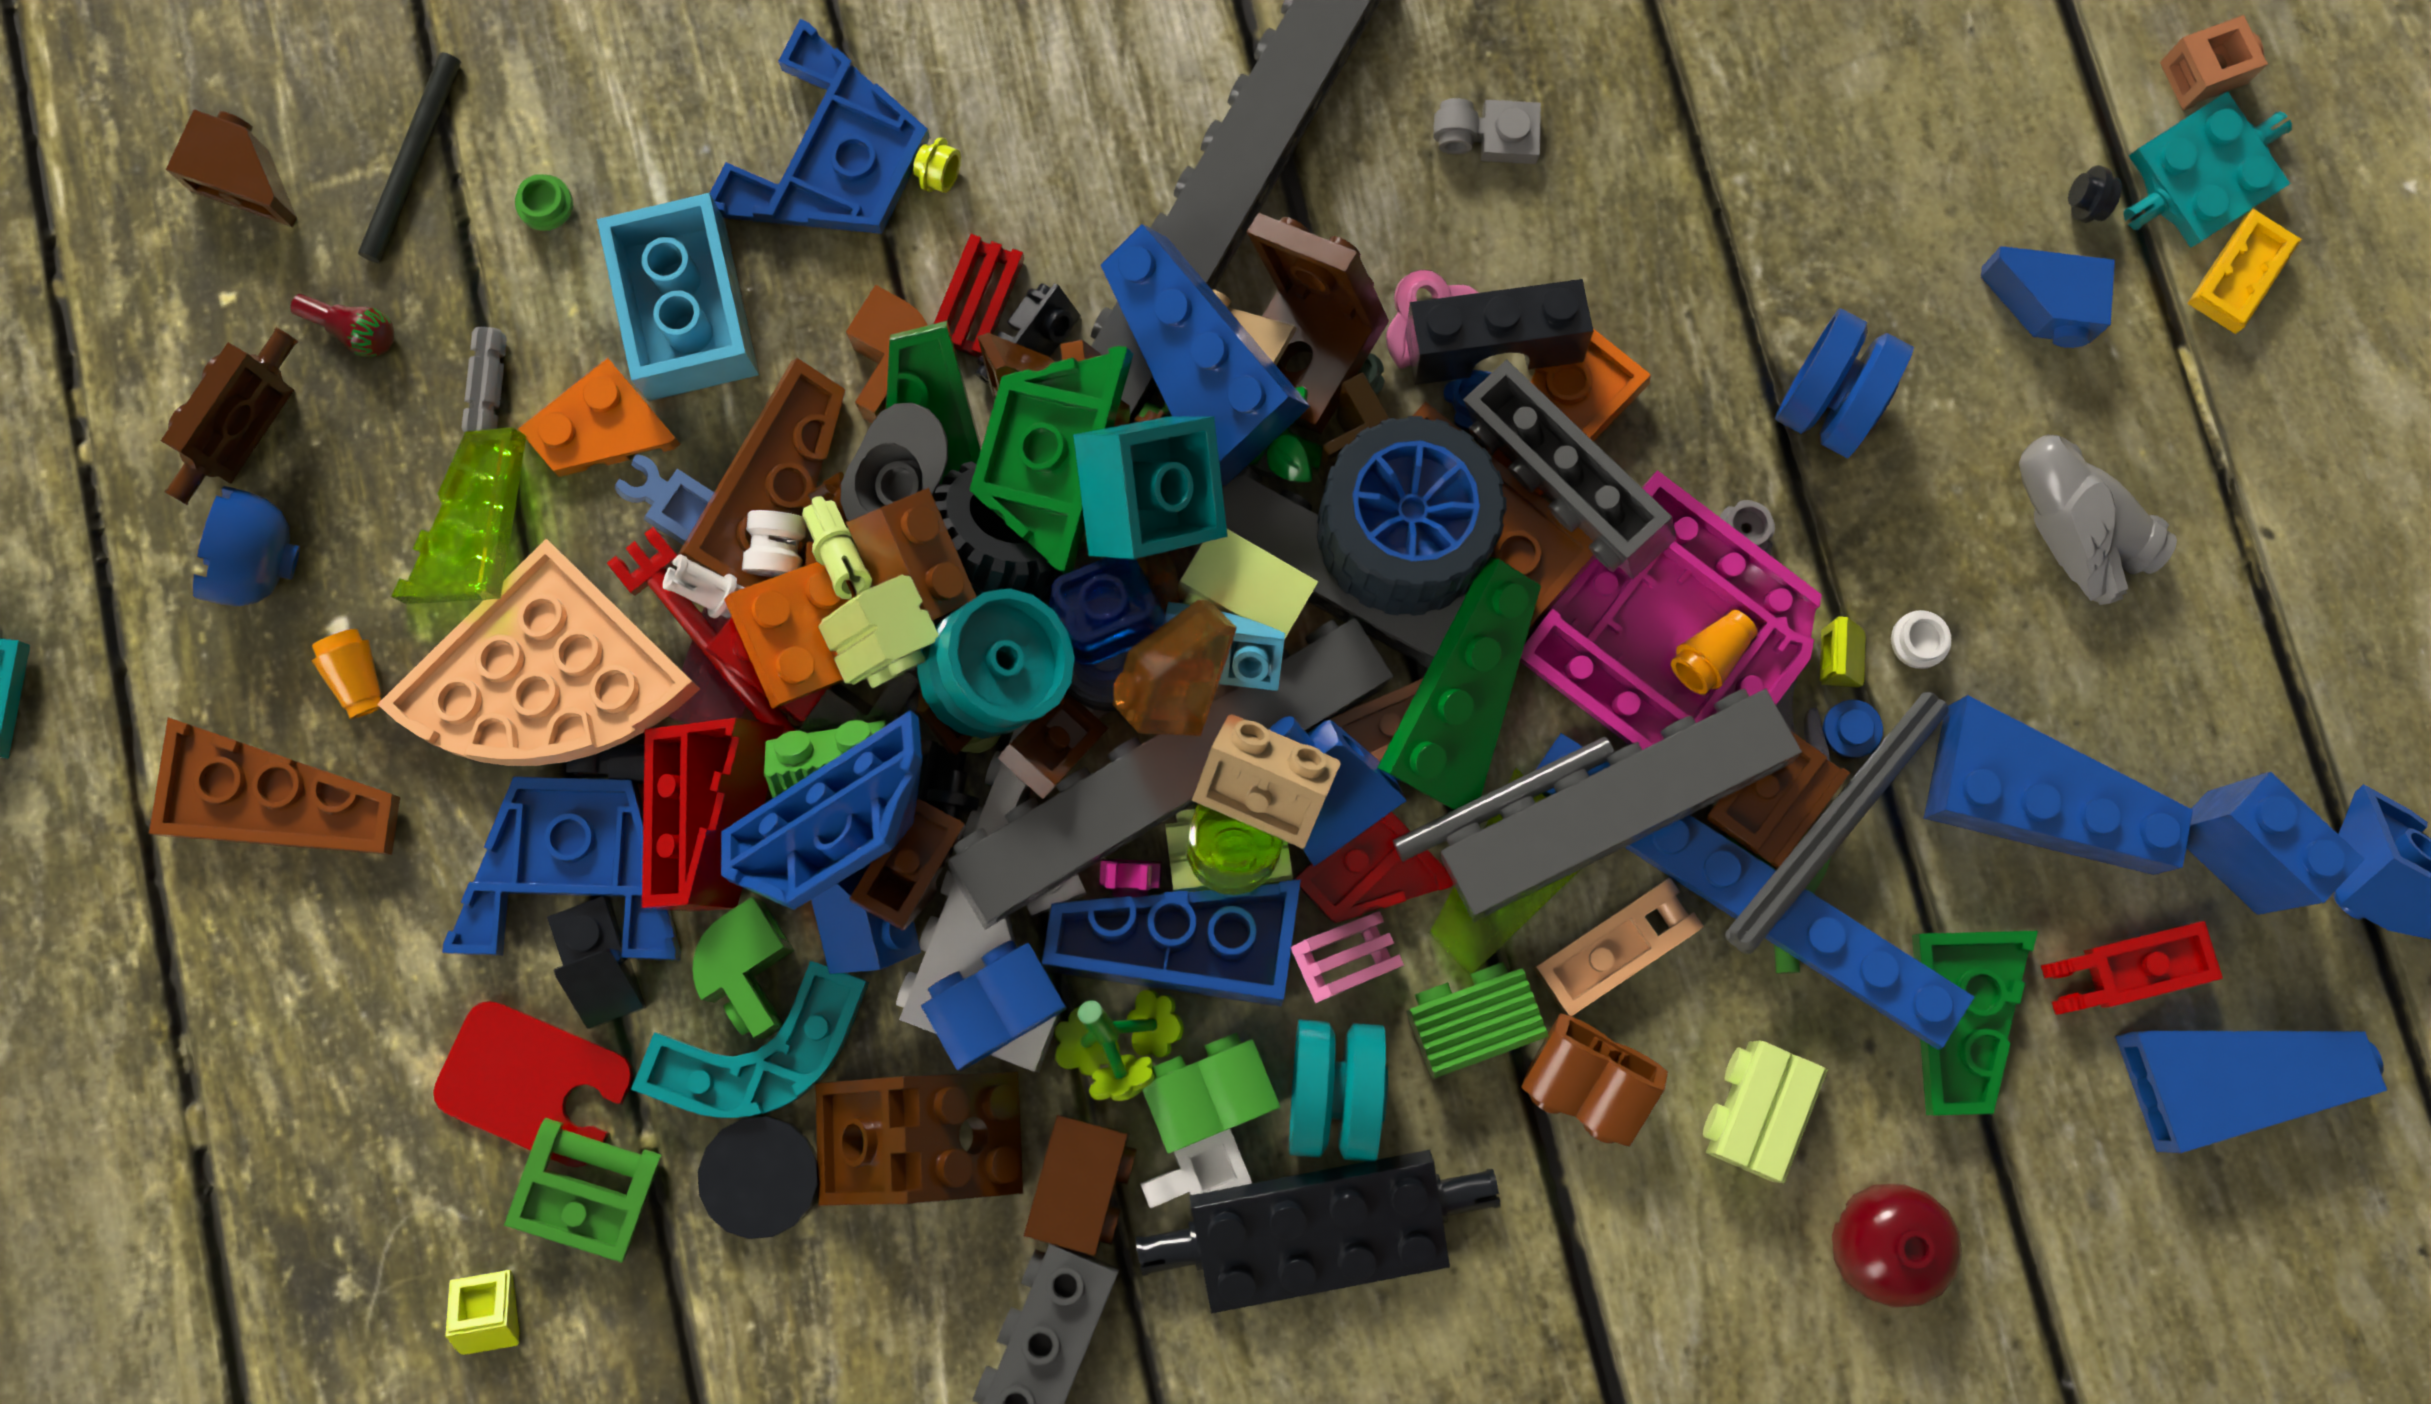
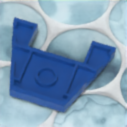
M800 19L778 62L783 72L827 90L779 184H775L725 162L710 194L723 218L882 234L913 173L917 152L922 145L928 144L930 140L928 129L877 83L873 84L853 66L852 61L838 48L834 49L821 38L818 31L810 23Z
M513 777L484 845L487 851L474 882L468 883L461 903L464 904L453 931H448L442 953L503 956L509 894L625 897L621 958L680 961L681 950L671 911L642 908L643 805L637 783L632 780Z

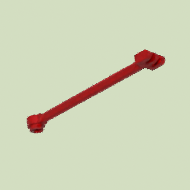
M654 526L644 533L650 545L658 551L654 556L649 558L636 541L625 548L639 565L636 570L631 573L627 564L617 556H614L607 562L611 570L634 596L647 586L652 589L759 722L784 726L782 735L790 731H797L778 707L771 708L768 698L705 651V648L716 636L717 632L691 600L663 588L665 574L669 567L674 566L672 561L678 555Z

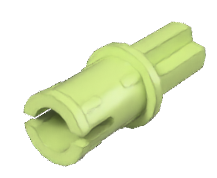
M822 496L812 498V504L805 507L802 514L814 540L812 553L816 561L826 567L836 595L842 599H852V594L846 580H851L858 595L860 592L870 588L872 578L868 570L865 569L852 535L846 527L835 502L832 500L825 501Z

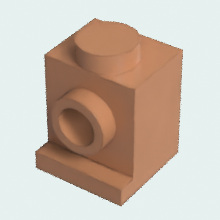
M2244 15L2182 37L2160 62L2183 111L2194 107L2197 102L2248 84L2268 64L2264 57L2262 42L2252 32Z

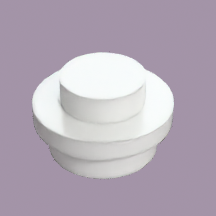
M1918 610L1906 614L1897 621L1891 633V645L1896 656L1904 664L1917 669H1925L1935 666L1947 656L1951 647V633L1947 624L1938 615L1929 611Z

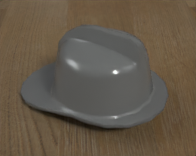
M915 403L894 404L883 410L870 425L841 482L840 502L848 521L928 487L932 496H934L948 461V439L941 422L929 409Z

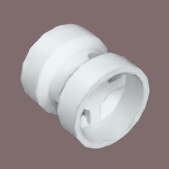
M749 511L746 530L751 535V545L743 553L742 571L759 576L776 577L801 568L803 559L798 554L799 542L806 537L807 525L804 518L800 515L779 511Z

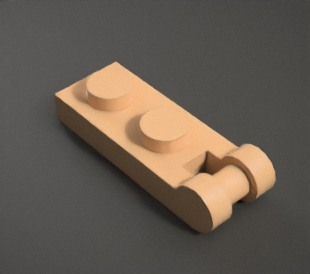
M1670 877L1533 968L1564 1014L1573 1016L1704 927L1694 912L1688 914L1676 897L1680 891ZM1655 909L1658 910L1669 926L1659 935L1656 934L1645 918L1647 914Z

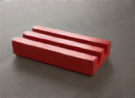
M970 234L933 324L948 321L950 328L979 255L985 257L956 329L951 334L956 350L979 358L982 353L978 336L986 333L994 335L1025 258L1022 251L1013 248L1012 251L1003 249L1002 244L991 241L989 244L983 242L980 236ZM997 262L1005 264L974 342L967 340L966 338Z

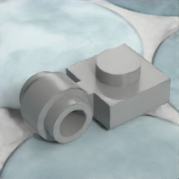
M1452 98L1441 102L1440 110L1434 114L1433 137L1439 143V149L1442 152L1448 154L1467 153L1472 149L1473 143L1478 142L1481 143V161L1537 163L1540 155L1541 103L1485 99L1482 108V118H1480L1478 113L1473 110L1474 105L1471 101L1462 98Z

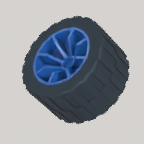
M1408 416V418L1396 420L1391 418L1381 421L1377 426L1367 427L1358 433L1350 444H1346L1338 454L1335 466L1331 467L1317 520L1319 524L1317 534L1318 546L1324 556L1323 562L1329 574L1332 573L1338 581V586L1346 594L1350 593L1359 600L1360 604L1370 609L1373 607L1384 611L1385 614L1396 616L1398 614L1416 616L1424 615L1427 611L1434 609L1439 611L1451 605L1453 600L1459 596L1463 597L1468 592L1474 579L1487 564L1500 539L1504 527L1502 523L1503 517L1506 513V497H1504L1502 490L1504 483L1500 472L1496 471L1492 463V457L1485 448H1481L1473 441L1474 438L1465 431H1459L1449 426L1450 423L1438 419L1436 421L1423 419L1422 416Z

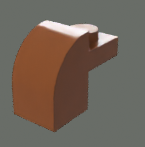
M876 284L846 330L854 350L878 363L875 371L855 401L863 419L871 424L886 409L890 335L928 326L916 308Z

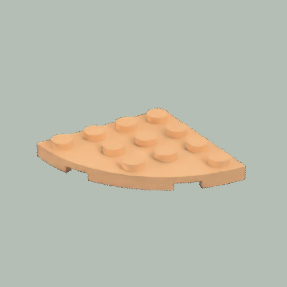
M545 539L377 705L396 722L420 738L454 755L483 763L505 766H540L591 756L625 743L675 712L698 692L700 688L549 540Z

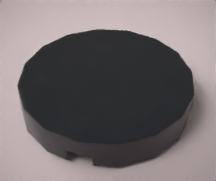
M771 1116L743 1118L723 1128L705 1148L698 1168L699 1196L709 1217L726 1232L747 1239L774 1237L797 1225L814 1206L819 1184L817 1153L814 1147L811 1146L808 1138L803 1135L804 1133L792 1123Z

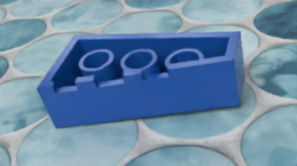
M1141 224L1101 264V268L1172 417L1214 416L1222 485L1226 486L1300 417L1310 405L1173 243L1164 235Z
M1969 695L1948 706L1949 711L1942 722L1923 819L2152 875L2183 868L2193 809Z
M1301 880L1280 881L1277 884L1257 886L1224 887V889L1195 892H1164L1162 895L1131 898V896L1052 903L1042 965L1046 972L1281 1007L1285 996L1291 953L1290 947L1292 946Z

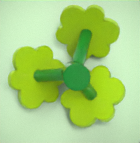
M1143 990L1136 997V1010H1131L1127 1015V1020L1112 1021L1098 1002L1092 1000L1084 1002L1069 1014L1068 1022H1060L1054 1028V1038L1060 1043L1055 1050L1056 1062L1064 1069L1072 1070L1078 1067L1083 1075L1092 1076L1094 1083L1090 1086L1089 1093L1094 1100H1103L1111 1097L1115 1101H1124L1135 1097L1143 1088L1153 1082L1155 1078L1152 1071L1153 1063L1150 1057L1136 1059L1131 1054L1120 1056V1047L1117 1042L1119 1034L1133 1033L1131 1038L1132 1046L1139 1055L1144 1056L1153 1053L1156 1057L1168 1056L1171 1052V1043L1179 1041L1184 1032L1182 1019L1174 1013L1176 1007L1174 999L1169 995L1159 997L1154 990ZM1101 1065H1108V1067L1100 1069Z

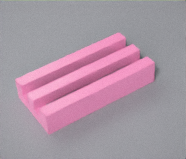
M1380 911L1313 936L1290 947L1315 1004L1404 966L1400 955L1391 958L1386 948L1394 944L1390 933L1381 936L1378 931L1377 925L1384 922ZM1362 933L1365 943L1315 962L1311 952ZM1366 955H1372L1375 965L1327 985L1325 984L1322 973Z

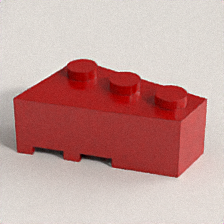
M728 718L645 729L642 908L695 912L734 909L738 906L742 887L721 876L722 831L764 804L769 787L764 775L766 741L778 739L783 733L784 726L742 718Z

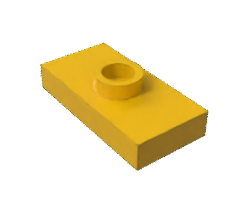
M2252 209L2243 217L2187 304L2229 331L2237 334L2245 328L2302 239L2255 209Z

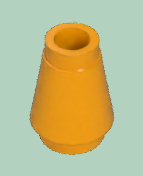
M1732 610L1726 616L1677 646V656L1671 661L1673 672L1687 688L1695 693L1706 694L1710 689L1721 688L1751 641L1757 636L1758 631L1755 624L1744 613Z
M349 629L330 635L312 645L316 658L312 660L313 665L343 709H346L350 720L382 709L377 705L381 701V692L370 641L362 640L358 629Z

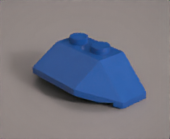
M911 710L724 829L721 836V876L736 885L795 910L892 850L914 822L922 764L919 717Z

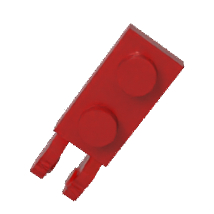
M2205 921L2083 950L2084 955L2040 965L2044 979L2050 977L2059 979L2071 976L2076 971L2089 968L2096 990L2083 994L2077 992L2060 996L2058 1000L2051 1002L2055 1015L2098 1005L2101 1008L2113 1007L2223 979Z

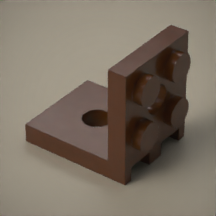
M1258 213L1247 230V234L1278 289L1262 317L1294 325L1297 328L1276 366L1295 388L1304 387L1308 391L1307 403L1310 407L1299 417L1295 424L1321 435L1339 405L1342 383L1357 376L1387 326L1389 319L1373 287L1374 282L1368 276L1360 259L1361 254L1354 245L1340 237L1332 236L1327 240L1314 235L1304 225L1292 218L1282 217L1279 221ZM1299 352L1313 354L1312 361L1305 369L1297 372L1286 370L1287 362L1293 355Z
M1018 1072L901 1076L815 1084L819 1183L818 1206L914 1204L1023 1194ZM965 1120L971 1126L973 1133L972 1144L967 1152L963 1149L959 1137L961 1126ZM862 1134H863V1139H864V1147H863V1148H862Z

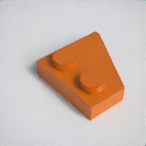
M609 358L518 428L552 471L559 477L586 471L594 464L612 465L630 460L629 455L658 448L666 452L674 450L680 445V442Z

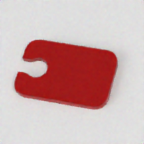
M487 1001L474 1006L466 1016L435 1082L433 1095L438 1108L447 1115L530 1151L545 1117L563 1123V1130L605 1143L610 1132L596 1126H577L569 1119L565 1107L567 1097L577 1087L590 1085L599 1090L603 1098L622 1105L632 1084L633 1070L628 1059L615 1051L505 1004ZM553 1153L551 1160L574 1168L589 1165L588 1163Z

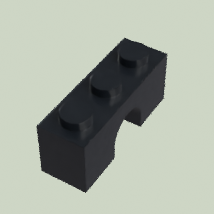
M1583 279L1410 302L1405 336L1414 384L1420 385L1471 378L1476 364L1488 357L1503 353L1524 354L1527 370L1584 362L1594 330Z

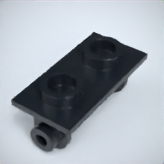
M1041 283L1036 290H1028L1026 297L1007 321L1011 328L1019 331L1013 338L1002 331L997 336L1051 357L1060 343L1069 336L1072 327L1081 315L1058 284L1054 283L1050 288ZM980 355L977 359V363L980 366L976 370L975 375L990 386L982 355Z

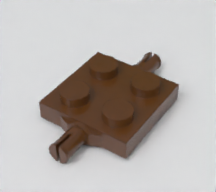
M276 327L258 356L248 354L228 342L222 352L207 363L202 373V381L187 403L181 405L172 414L168 430L161 439L163 443L178 451L182 462H184V465L167 490L165 489V493L188 505V502L206 476L219 477L230 484L233 482L294 391L292 387L283 381L279 368L299 341Z

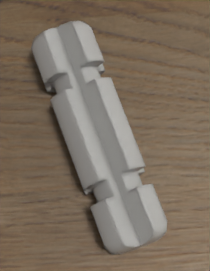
M476 327L472 332L470 350L475 351V356L469 358L464 402L469 403V408L463 410L461 428L467 436L478 439H490L497 433L498 415H494V409H498L500 406L504 364L499 363V358L505 356L507 341L506 335L497 328Z

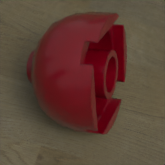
M1878 1184L1854 1194L1845 1204L1847 1207L1842 1212L1839 1223L1835 1222L1832 1232L1833 1256L1845 1282L1855 1291H1859L1869 1300L1892 1308L1915 1307L1941 1296L1954 1281L1962 1259L1960 1231L1950 1212L1930 1194L1905 1184Z

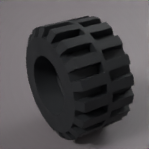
M971 461L962 464L959 472L951 470L947 473L942 484H938L933 498L976 597L984 592L1012 589L1034 595L1042 602L1045 599L1049 600L1055 591L1062 572L1055 569L1032 545L1022 539L1000 516L969 491L976 464Z

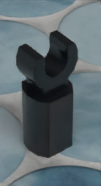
M620 744L591 756L568 761L566 763V773H574L575 777H608V779L632 780L637 784H644L645 744Z

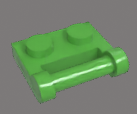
M545 1117L536 1135L504 1226L622 1263L629 1250L662 1155L644 1149L641 1155L563 1130V1123ZM553 1153L632 1177L627 1195L548 1170L547 1168Z

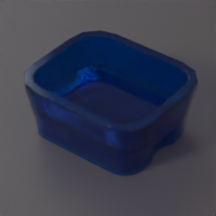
M1106 557L1060 576L1051 587L1049 607L1055 611L1067 629L1075 657L1074 661L1082 665L1097 664L1146 644L1162 634L1166 620L1163 608L1149 577L1136 559Z

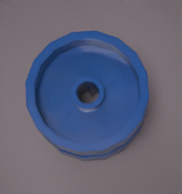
M1839 308L1801 366L1777 411L1775 420L1802 434L1816 424L1828 406L1831 409L1820 431V444L1848 459L1856 451L1870 429L1876 425L1889 405L1910 361L1914 347L1889 333H1885L1877 337L1870 344L1860 360L1856 359L1868 333L1867 322Z

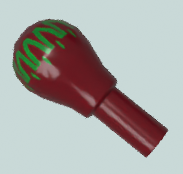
M297 294L292 299L290 305L292 314L325 327L327 333L336 337L355 355L365 358L383 355L390 349L394 341L393 324L389 317L378 309L365 306L347 307L339 304L331 306L303 294Z

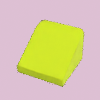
M1838 616L1821 630L1819 681H1822L1821 685L1861 687L1864 684L1866 635L1865 631L1848 617Z
M511 1270L450 1280L445 1336L458 1353L467 1355L519 1344L520 1331L514 1279Z

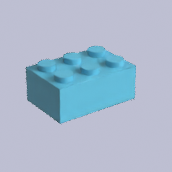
M710 193L597 219L631 381L647 401L759 375L725 221Z

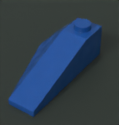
M2364 784L2353 795L2339 835L2365 860L2335 891L2334 899L2345 913L2355 919L2362 920L2366 918L2388 931L2431 940V838L2423 833L2427 828L2428 822L2410 809Z

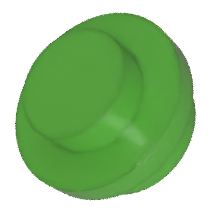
M536 174L526 178L519 185L515 197V208L519 217L526 225L536 230L547 231L561 226L569 218L573 209V197L569 188L559 178L552 175Z

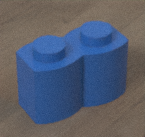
M1013 940L1007 941L981 957L985 967L977 973L964 979L960 971H957L927 989L932 998L920 1006L957 1071L961 1072L1067 1009L1029 943L1017 948Z

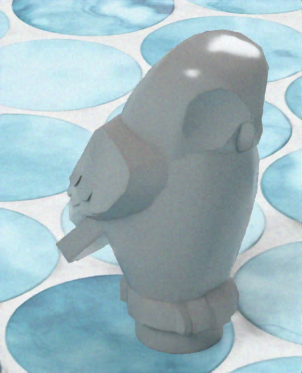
M2047 434L2033 441L2024 450L2020 458L2019 467L2024 487L2031 503L2035 507V524L2059 565L2064 568L2070 579L2079 585L2090 601L2094 600L2099 605H2105L2122 600V595L2126 594V590H2128L2123 570L2129 574H2137L2142 571L2152 574L2168 562L2177 544L2176 536L2167 530L2169 524L2157 515H2148L2133 495L2119 481L2102 469L2085 462L2081 450L2076 444L2061 436Z

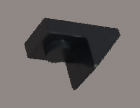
M601 896L547 917L563 966L553 970L555 977L587 1029H593L646 1008L630 959L621 958L623 937L609 897Z

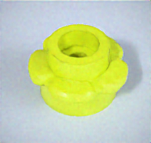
M937 138L934 144L922 145L917 152L913 165V173L915 177L919 178L920 187L927 192H932L935 189L947 193L957 179L961 165V153L958 149L947 146V141L944 138Z

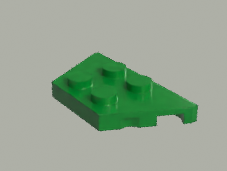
M1124 346L1108 348V354L1077 361L1073 357L1051 363L1047 368L1040 371L1027 369L1002 376L969 491L1000 516L1014 532L1032 545L1055 569L1064 574L1072 575L1085 529L1073 435L1114 426L1134 353Z

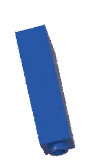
M2142 1031L2115 1036L2156 1152H2187L2387 1091L2382 1077L2384 1071L2382 1057L2377 1048L2369 1042L2365 1031Z

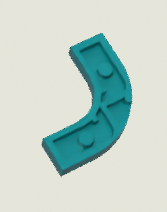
M810 960L788 1018L776 1037L760 1049L734 1057L720 1055L654 1032L631 1090L693 1113L717 1118L750 1117L782 1108L810 1091L832 1068L848 1039L870 982L846 973L829 974L827 966Z

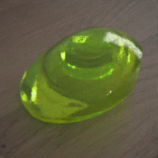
M1198 804L1187 835V860L1195 877L1204 886L1218 893L1235 896L1252 892L1267 882L1279 863L1283 840Z

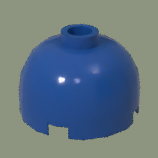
M223 486L221 488L223 497L216 496L210 509L197 557L203 558V564L208 566L207 577L194 574L193 596L196 599L220 605L244 606L258 603L271 595L280 577L290 580L293 578L298 563L300 546L289 544L290 526L281 510L270 501L248 491Z

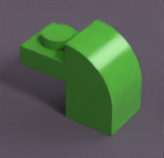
M752 896L717 919L704 932L696 947L693 959V980L700 999L715 1003L727 995L730 1001L724 1005V1009L732 1024L741 1035L750 1032L753 1038L767 1039L778 1032L784 1023L755 976L795 951L764 901Z

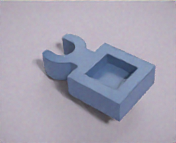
M636 454L631 465L645 474L647 482L640 487H633L619 479L615 485L616 492L620 497L629 502L639 503L645 501L652 505L646 513L644 520L684 545L714 492L679 469H676L667 482L659 477L658 468L651 459Z

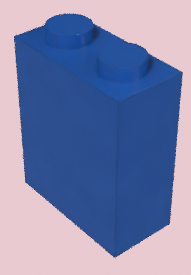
M2271 771L2207 791L2191 808L2193 813L2186 848L2257 915L2325 903L2365 860Z

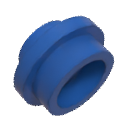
M1845 700L1836 704L1827 712L1823 721L1822 730L1827 745L1836 754L1845 758H1861L1868 755L1878 747L1883 736V724L1878 712L1871 705L1860 700Z

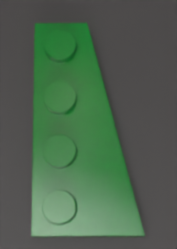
M1493 557L1489 558L1487 564L1474 579L1383 755L1377 767L1378 769L1452 810L1481 797L1541 585L1502 560Z

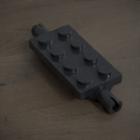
M1429 1149L1377 1159L1375 1162L1366 1161L1189 1195L1193 1221L1188 1222L1189 1228L1146 1237H1136L1142 1276H1147L1149 1273L1196 1265L1197 1270L1203 1269L1212 1314L1450 1268L1444 1223L1448 1222V1216L1492 1207L1494 1209L1500 1208L1499 1196L1497 1197L1499 1189L1492 1168L1486 1169L1484 1172L1440 1180L1439 1175L1436 1174L1434 1160Z

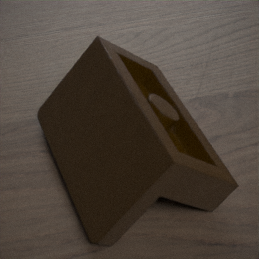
M1363 372L1342 383L1336 418L1345 434L1323 445L1318 476L1324 486L1326 485L1331 467L1335 466L1338 454L1344 446L1350 444L1356 438V435L1367 427L1372 428L1379 425L1381 421L1389 419Z

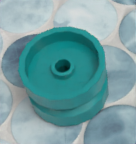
M1002 589L984 592L935 624L934 626L939 636L935 639L936 642L921 650L926 661L917 667L923 698L936 717L960 734L985 739L1006 735L1022 725L1040 718L1057 706L1072 683L1075 657L1069 632L1053 609L1034 595L1012 589Z
M1299 1019L1293 1065L1289 1155L1320 1158L1328 1147L1331 1119L1338 1120V1146L1345 1160L1375 1162L1378 1157L1382 1122L1384 1123L1388 1096V1066L1386 1065L1384 1026L1353 1023L1345 1036L1342 1061H1335V1031L1330 1022Z

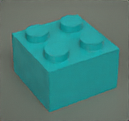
M1214 416L1164 417L1073 435L1089 556L1136 559L1228 537Z

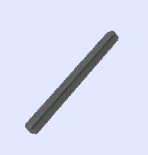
M1924 692L1920 695L1726 931V939L1731 945L1744 954H1751L1755 951L1947 715L1949 708L1945 701L1938 699L1932 692Z

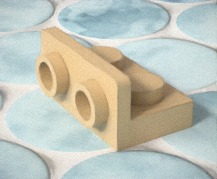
M1228 715L1211 747L1192 801L1304 849L1337 774L1340 761L1324 754L1313 746L1303 745L1268 730L1257 722L1245 720L1236 715Z

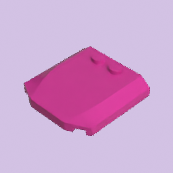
M1658 470L1642 488L1673 517L1676 540L1634 579H1631L1620 567L1611 572L1595 558L1528 635L1520 659L1523 665L1628 745L1639 742L1642 750L1663 740L1660 732L1682 718L1692 715L1697 723L1717 713L1713 705L1741 689H1746L1749 696L1766 688L1776 705L1811 659L1814 639L1811 636L1815 612L1820 607L1822 597L1821 593ZM1732 610L1744 613L1755 624L1758 634L1751 641L1721 688L1710 689L1706 694H1698L1687 688L1677 678L1671 667L1672 659L1677 656V646L1726 616Z

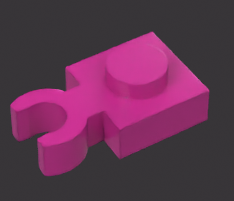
M1104 858L1100 862L1099 885H1105V888H1113L1112 896L1114 897L1131 896L1132 898L1148 896V890L1160 888L1162 861Z

